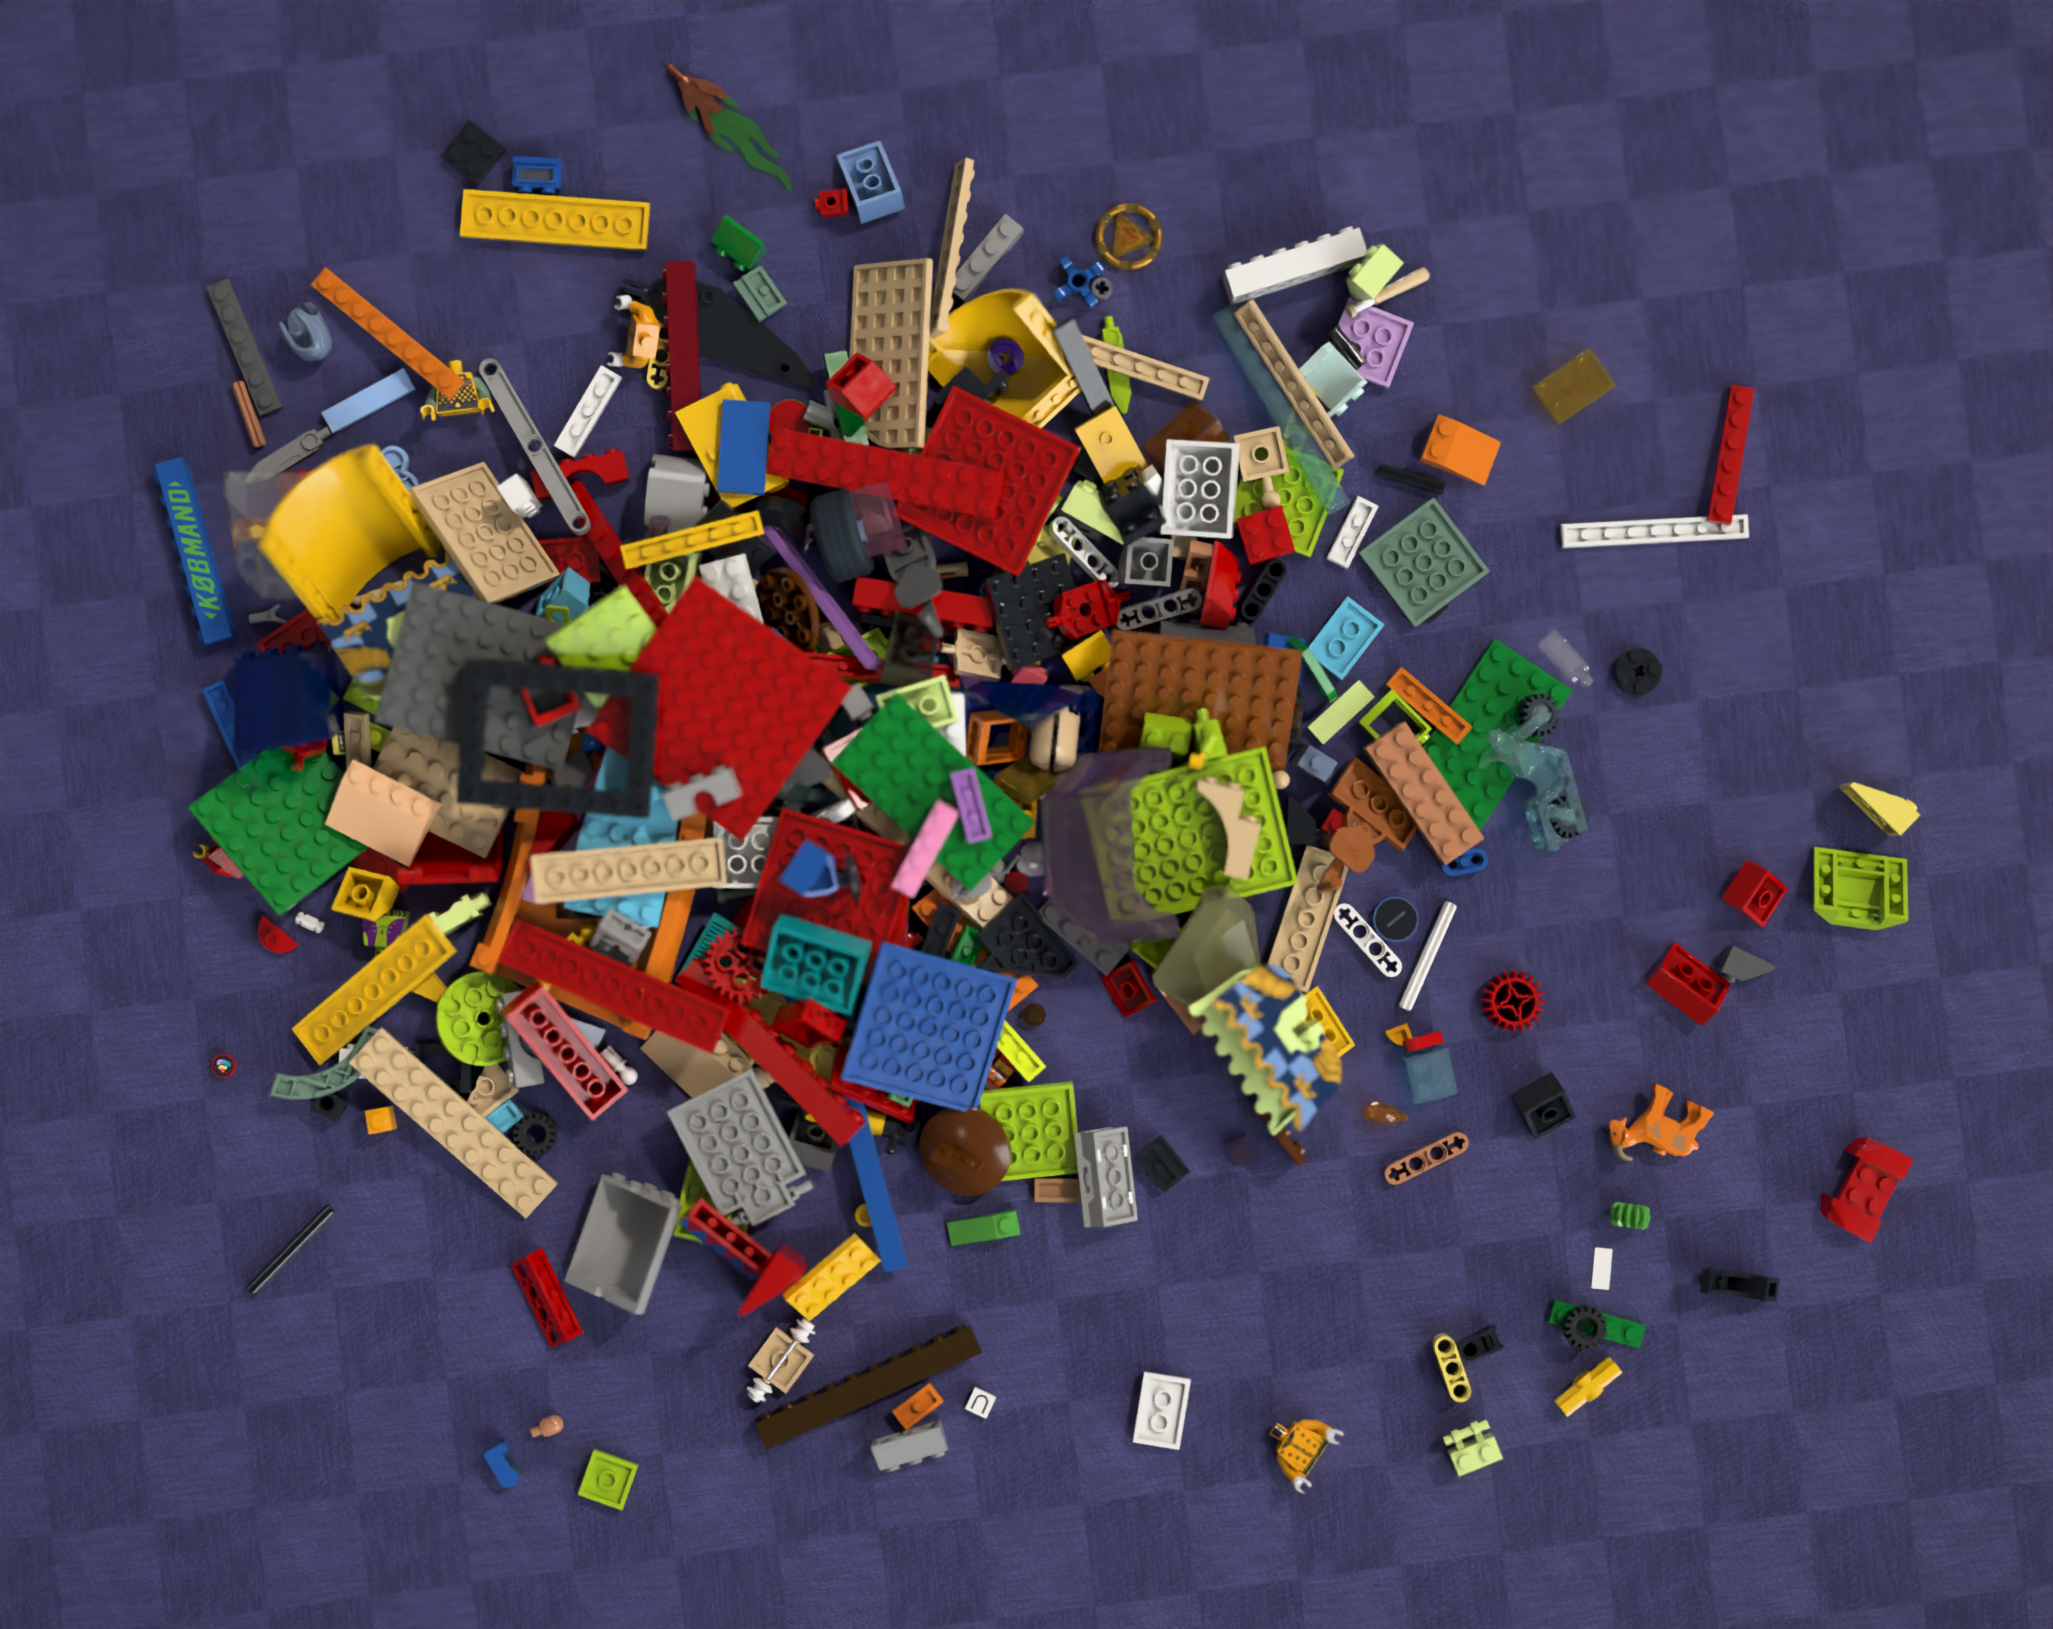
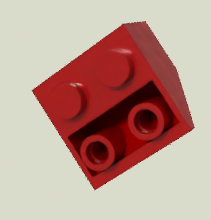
M857 352L825 383L834 403L865 420L897 389L896 385L874 361Z

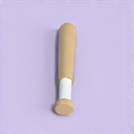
M1419 268L1382 288L1374 299L1362 300L1354 305H1346L1347 315L1350 318H1354L1359 311L1369 306L1377 305L1429 279L1428 270L1426 268Z

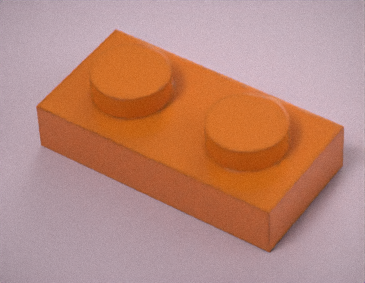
M929 1382L892 1410L902 1426L908 1430L943 1403L944 1400Z

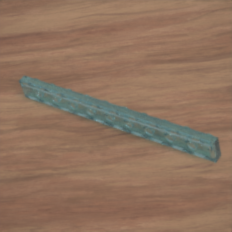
M1232 304L1213 314L1212 318L1275 425L1280 426L1281 435L1330 516L1348 506L1351 502L1302 419L1233 313L1237 309Z

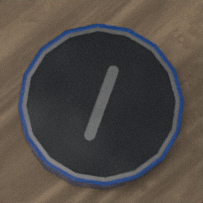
M1400 896L1387 897L1374 908L1372 916L1373 928L1377 935L1386 941L1393 943L1404 942L1417 931L1419 924L1418 911L1415 905L1406 898Z

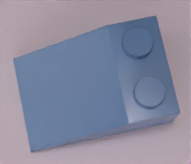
M881 141L836 155L861 224L905 209L901 189Z

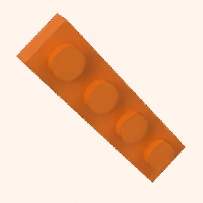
M1401 667L1386 683L1387 687L1393 689L1407 704L1456 745L1473 728L1404 668Z

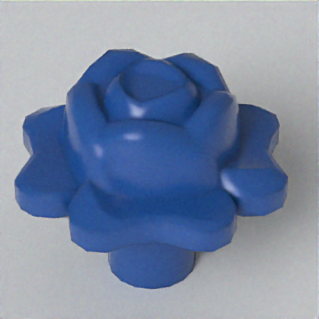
M589 732L583 735L581 748H583L582 752L584 754L590 753L593 755L596 751L599 753L604 751L605 745L602 744L603 742Z

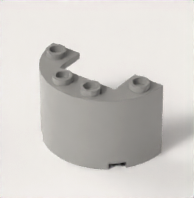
M653 455L652 463L654 468L649 469L645 500L644 525L648 528V532L644 534L645 540L692 528L708 513V507L704 506L705 497L710 495L709 476L699 458Z

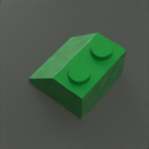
M728 215L723 217L711 241L715 247L713 251L722 258L729 257L733 260L732 265L741 272H744V270L752 271L767 252L763 241Z

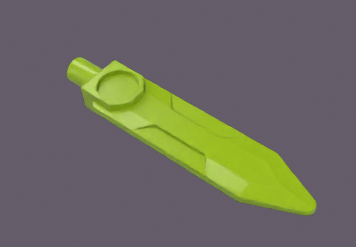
M1113 316L1104 317L1105 329H1102V342L1124 349L1122 335L1119 332V327H1114ZM1107 370L1111 397L1122 414H1126L1131 397L1129 377Z

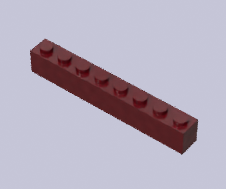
M665 261L666 267H662V281L666 282L667 291H663V305H667L668 315H664V329H668L669 338H665V352H669L670 362H666V376H670L671 384L667 385V399H671V409H668L667 414L668 423H672V432H669L668 435L669 446H673V451H695L675 412L701 400L696 262Z

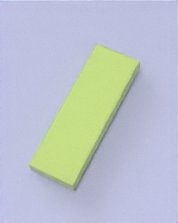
M1358 680L1307 728L1323 745L1365 707L1374 696Z

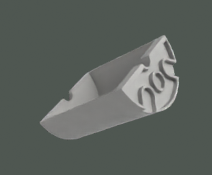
M614 1172L612 1176L602 1174L564 1281L593 1295L603 1297L606 1301L634 1314H644L681 1211L682 1203L679 1202V1199L674 1198L675 1194L665 1190L660 1192L655 1185L645 1182L642 1184L634 1180L627 1181L625 1180L626 1176Z

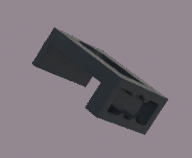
M415 1044V1049L412 1048L411 1053L422 1063L430 1056L454 1057L445 1049L443 1044ZM461 1062V1080L443 1081L455 1092L471 1093L474 1087V1065Z

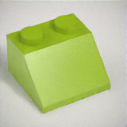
M1145 712L1137 755L1184 762L1191 738L1192 720Z

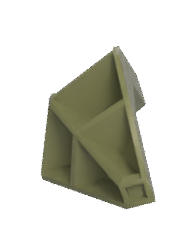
M1228 886L1204 889L1192 916L1153 972L1152 978L1155 987L1184 1005L1190 1006L1237 972L1261 966L1255 915L1252 905Z

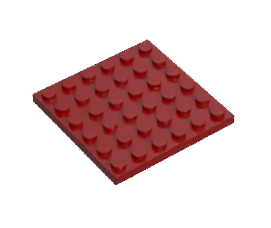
M953 386L920 456L1005 472L996 519L898 500L892 514L1019 576L1081 448Z
M782 808L741 944L768 952L774 925L781 914H785L872 942L862 978L863 982L869 983L881 941L890 943L905 893L892 887V881L912 846ZM809 840L836 856L838 870L846 868L845 855L847 853H851L854 856L860 877L862 896L859 900L854 899L849 885L847 888H839L837 891L824 896H803L780 881L804 842Z

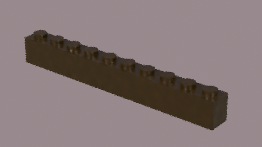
M964 1323L952 1328V1333L946 1336L943 1333L937 1334L930 1338L931 1342L928 1344H915L908 1348L910 1351L903 1355L900 1352L887 1357L888 1362L881 1365L879 1362H875L867 1366V1371L859 1375L857 1371L845 1376V1381L839 1384L833 1381L823 1386L824 1390L815 1394L814 1391L808 1392L801 1396L802 1400L793 1403L791 1400L780 1405L781 1410L772 1413L769 1410L758 1415L759 1420H756L755 1426L766 1450L981 1354L982 1349L971 1324L965 1326Z

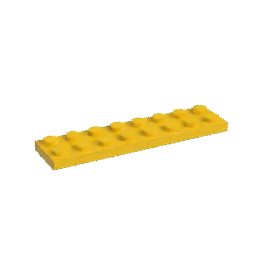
M463 189L460 236L464 238L647 251L650 203Z
M425 915L296 1024L292 1030L319 1066L323 1065L339 1052L341 1048L345 1047L364 1031L365 1026H370L457 951L429 915Z

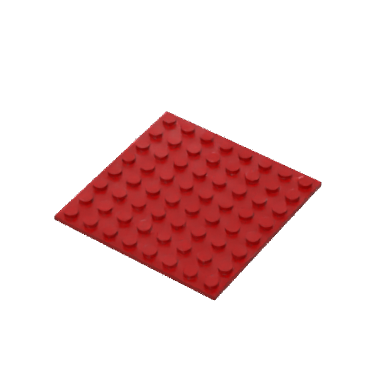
M696 575L629 669L661 673L654 779L666 788L678 782L682 786L690 783L689 778L702 774L703 777L712 774V769L723 765L726 769L732 767L742 791L739 797L717 805L714 796L710 792L702 790L696 793L695 803L698 811L742 842L852 689L846 682ZM610 696L586 731L629 760L633 698Z

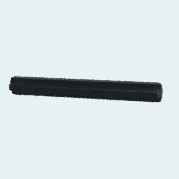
M329 1204L325 1205L246 1286L248 1291L253 1295L257 1294L335 1215L336 1211Z

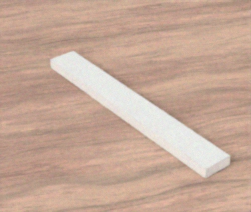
M1748 514L1733 515L1730 526L1706 522L1707 517L1561 524V548L1749 538Z

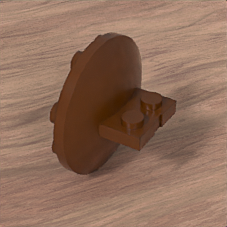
M785 567L767 571L760 578L757 590H755L764 624L770 629L774 627L802 652H812L818 640L819 629L829 627L832 624L816 603L810 588L800 575Z
M967 1106L969 1108L964 1112L947 1107L933 1115L922 1130L919 1151L923 1166L938 1185L952 1193L964 1196L984 1194L995 1188L1005 1177L1009 1169L1011 1146L1008 1136L1001 1124L993 1116L979 1108L973 1109L972 1106Z

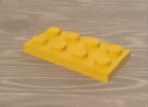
M854 1233L803 1276L796 1285L794 1284L782 1295L808 1321H811L867 1272L872 1270L881 1259Z

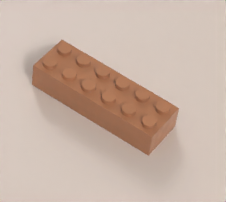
M1406 722L1398 723L1362 748L1441 864L1447 865L1484 839Z

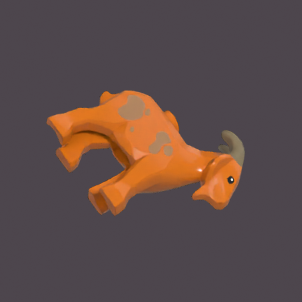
M1654 1083L1652 1087L1653 1097L1648 1109L1628 1129L1625 1128L1627 1117L1620 1121L1614 1119L1609 1121V1140L1613 1153L1621 1160L1632 1161L1633 1158L1625 1155L1623 1149L1637 1143L1647 1142L1654 1146L1653 1151L1663 1156L1666 1153L1673 1156H1687L1694 1149L1698 1150V1143L1694 1140L1698 1131L1705 1127L1714 1112L1687 1100L1686 1118L1678 1123L1664 1116L1665 1109L1673 1092Z

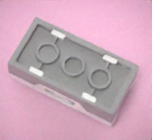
M1106 1127L1074 1133L1084 1227H1108L1137 1221L1127 1127Z

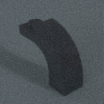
M770 496L759 498L755 508H748L742 513L743 515L759 511L762 526L772 525L785 530L792 537L798 550L804 549L809 519L808 509L803 505L787 498ZM817 539L811 541L808 547L818 545Z
M1706 1268L1703 1269L1699 1281L1701 1286L1700 1293L1732 1295L1777 1302L1780 1278L1735 1270Z

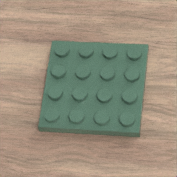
M1434 497L1358 553L1414 628L1490 572Z

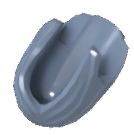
M310 302L302 303L291 311L287 318L288 330L283 322L278 324L279 332L290 349L303 360L317 361L330 354L332 338L329 328L318 309Z

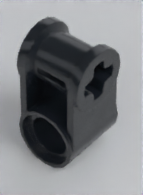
M1496 1325L1484 1327L1471 1335L1461 1338L1456 1345L1459 1355L1466 1360L1472 1361L1503 1349L1504 1345L1500 1343L1495 1332L1497 1329ZM1467 1343H1472L1474 1346L1473 1352L1465 1355L1463 1352L1464 1346Z

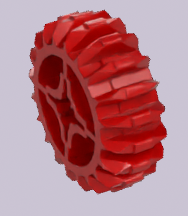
M1513 969L1511 971V977H1509L1507 971H1502L1503 979L1496 974L1494 975L1496 984L1492 981L1487 982L1492 987L1491 991L1483 989V993L1489 994V998H1482L1481 1002L1488 1003L1489 1006L1483 1007L1482 1010L1483 1012L1491 1011L1486 1017L1487 1020L1496 1018L1492 1024L1494 1027L1502 1023L1501 1031H1506L1509 1025L1510 1033H1515L1516 1026H1518L1520 1032H1524L1523 1024L1525 1023L1528 1028H1532L1533 1025L1530 1019L1538 1022L1540 1019L1535 1013L1543 1014L1544 1012L1543 1009L1538 1008V1004H1545V1000H1538V996L1544 995V991L1536 992L1535 989L1539 988L1541 984L1536 982L1532 985L1531 983L1534 980L1532 975L1525 980V971H1521L1519 977H1517V970ZM1515 981L1523 984L1530 993L1519 995L1515 987L1512 986V982ZM1505 984V997L1495 1003L1498 990ZM1511 995L1515 998H1523L1518 1000L1519 1002L1516 1003L1517 1006L1515 1008L1513 1005L1504 1004L1508 1002ZM1531 1000V1007L1522 1018V1005ZM1508 1008L1512 1015H1514L1515 1021L1506 1020L1497 1010Z

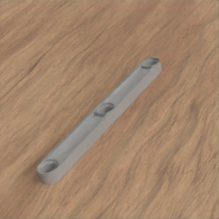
M493 358L485 359L481 362L479 371L571 531L576 535L586 534L591 527V523L500 364ZM495 365L497 367L495 374L490 376L484 373L487 366ZM533 441L541 443L540 449L536 452L528 449L529 444ZM577 518L586 520L585 526L581 529L573 527V522Z

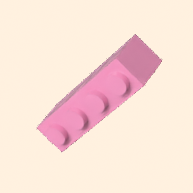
M937 799L892 881V887L914 897L959 814L958 809Z

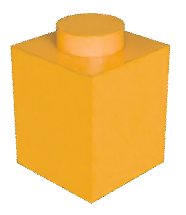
M393 1105L365 1111L369 1134L397 1128Z

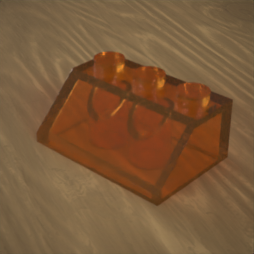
M1194 400L1142 447L1165 472L1167 439L1226 442L1230 437L1218 419Z

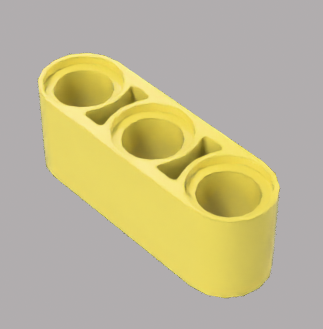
M1438 1334L1432 1340V1348L1447 1392L1455 1401L1465 1402L1471 1395V1388L1456 1344L1447 1334ZM1441 1340L1449 1341V1348L1445 1351H1439L1438 1343ZM1450 1362L1457 1364V1370L1454 1373L1446 1372V1365ZM1459 1384L1464 1385V1393L1460 1396L1454 1395V1387Z

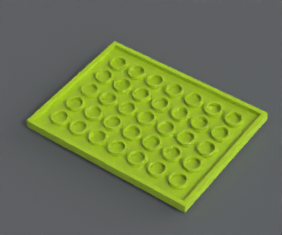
M1265 746L1229 754L1222 758L1209 759V761L1203 762V766L1200 769L1185 765L1080 791L1114 929L1194 910L1204 889L1228 886L1239 896L1247 897L1298 884ZM1206 775L1217 778V782L1226 784L1227 781L1241 784L1240 788H1243L1245 791L1239 817H1242L1243 814L1257 817L1256 821H1259L1261 824L1247 880L1224 875L1222 872L1227 847L1225 826L1220 813L1213 803L1196 790L1197 778L1203 779V776Z

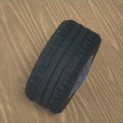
M842 489L817 496L811 504L812 520L819 550L830 577L834 581L841 583L869 575L874 570L873 548L870 535L865 534L864 519H861L855 493L851 490Z

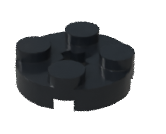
M1632 649L1623 653L1615 663L1616 683L1627 694H1646L1654 690L1659 684L1662 665L1652 652L1646 649ZM1641 666L1644 674L1642 677L1638 676L1635 678L1632 668Z

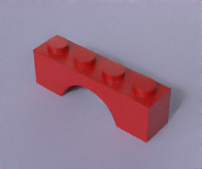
M618 448L604 451L605 455H583L582 460L574 462L573 459L561 460L558 465L567 482L580 473L596 474L608 486L631 481L625 453L618 451ZM537 470L531 471L537 499L539 501L553 499Z

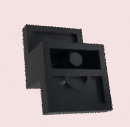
M965 366L932 398L933 405L941 411L953 386L992 404V399L996 395L1000 397L1008 390L1009 375L1002 369L985 385Z
M1140 465L1135 468H1128L1123 472L1122 476L1115 480L1107 481L1100 488L1104 509L1118 527L1121 539L1126 547L1167 523L1162 503L1148 484L1145 473Z

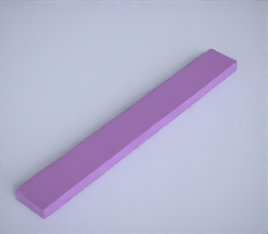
M772 525L763 526L766 536L790 568L806 582L816 603L864 667L877 671L882 666L881 661L782 529Z

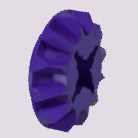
M1003 338L994 342L987 354L989 366L997 374L1002 369L1009 376L1017 373L1024 364V352L1020 344H1017L1012 339ZM1009 349V356L1012 357L1013 360L1009 359L1005 363V365H1003L1004 357H1002L1000 353L1004 354Z

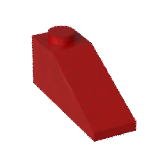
M543 811L538 821L525 870L531 877L530 856L559 853L581 826L575 818L567 812Z

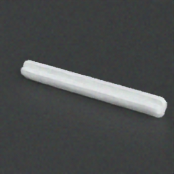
M1444 902L1400 1001L1399 1006L1408 1011L1412 1009L1456 910L1455 904Z

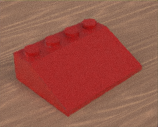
M783 1243L738 1314L743 1316L788 1289L791 1283L796 1285L808 1267L805 1264L807 1257Z

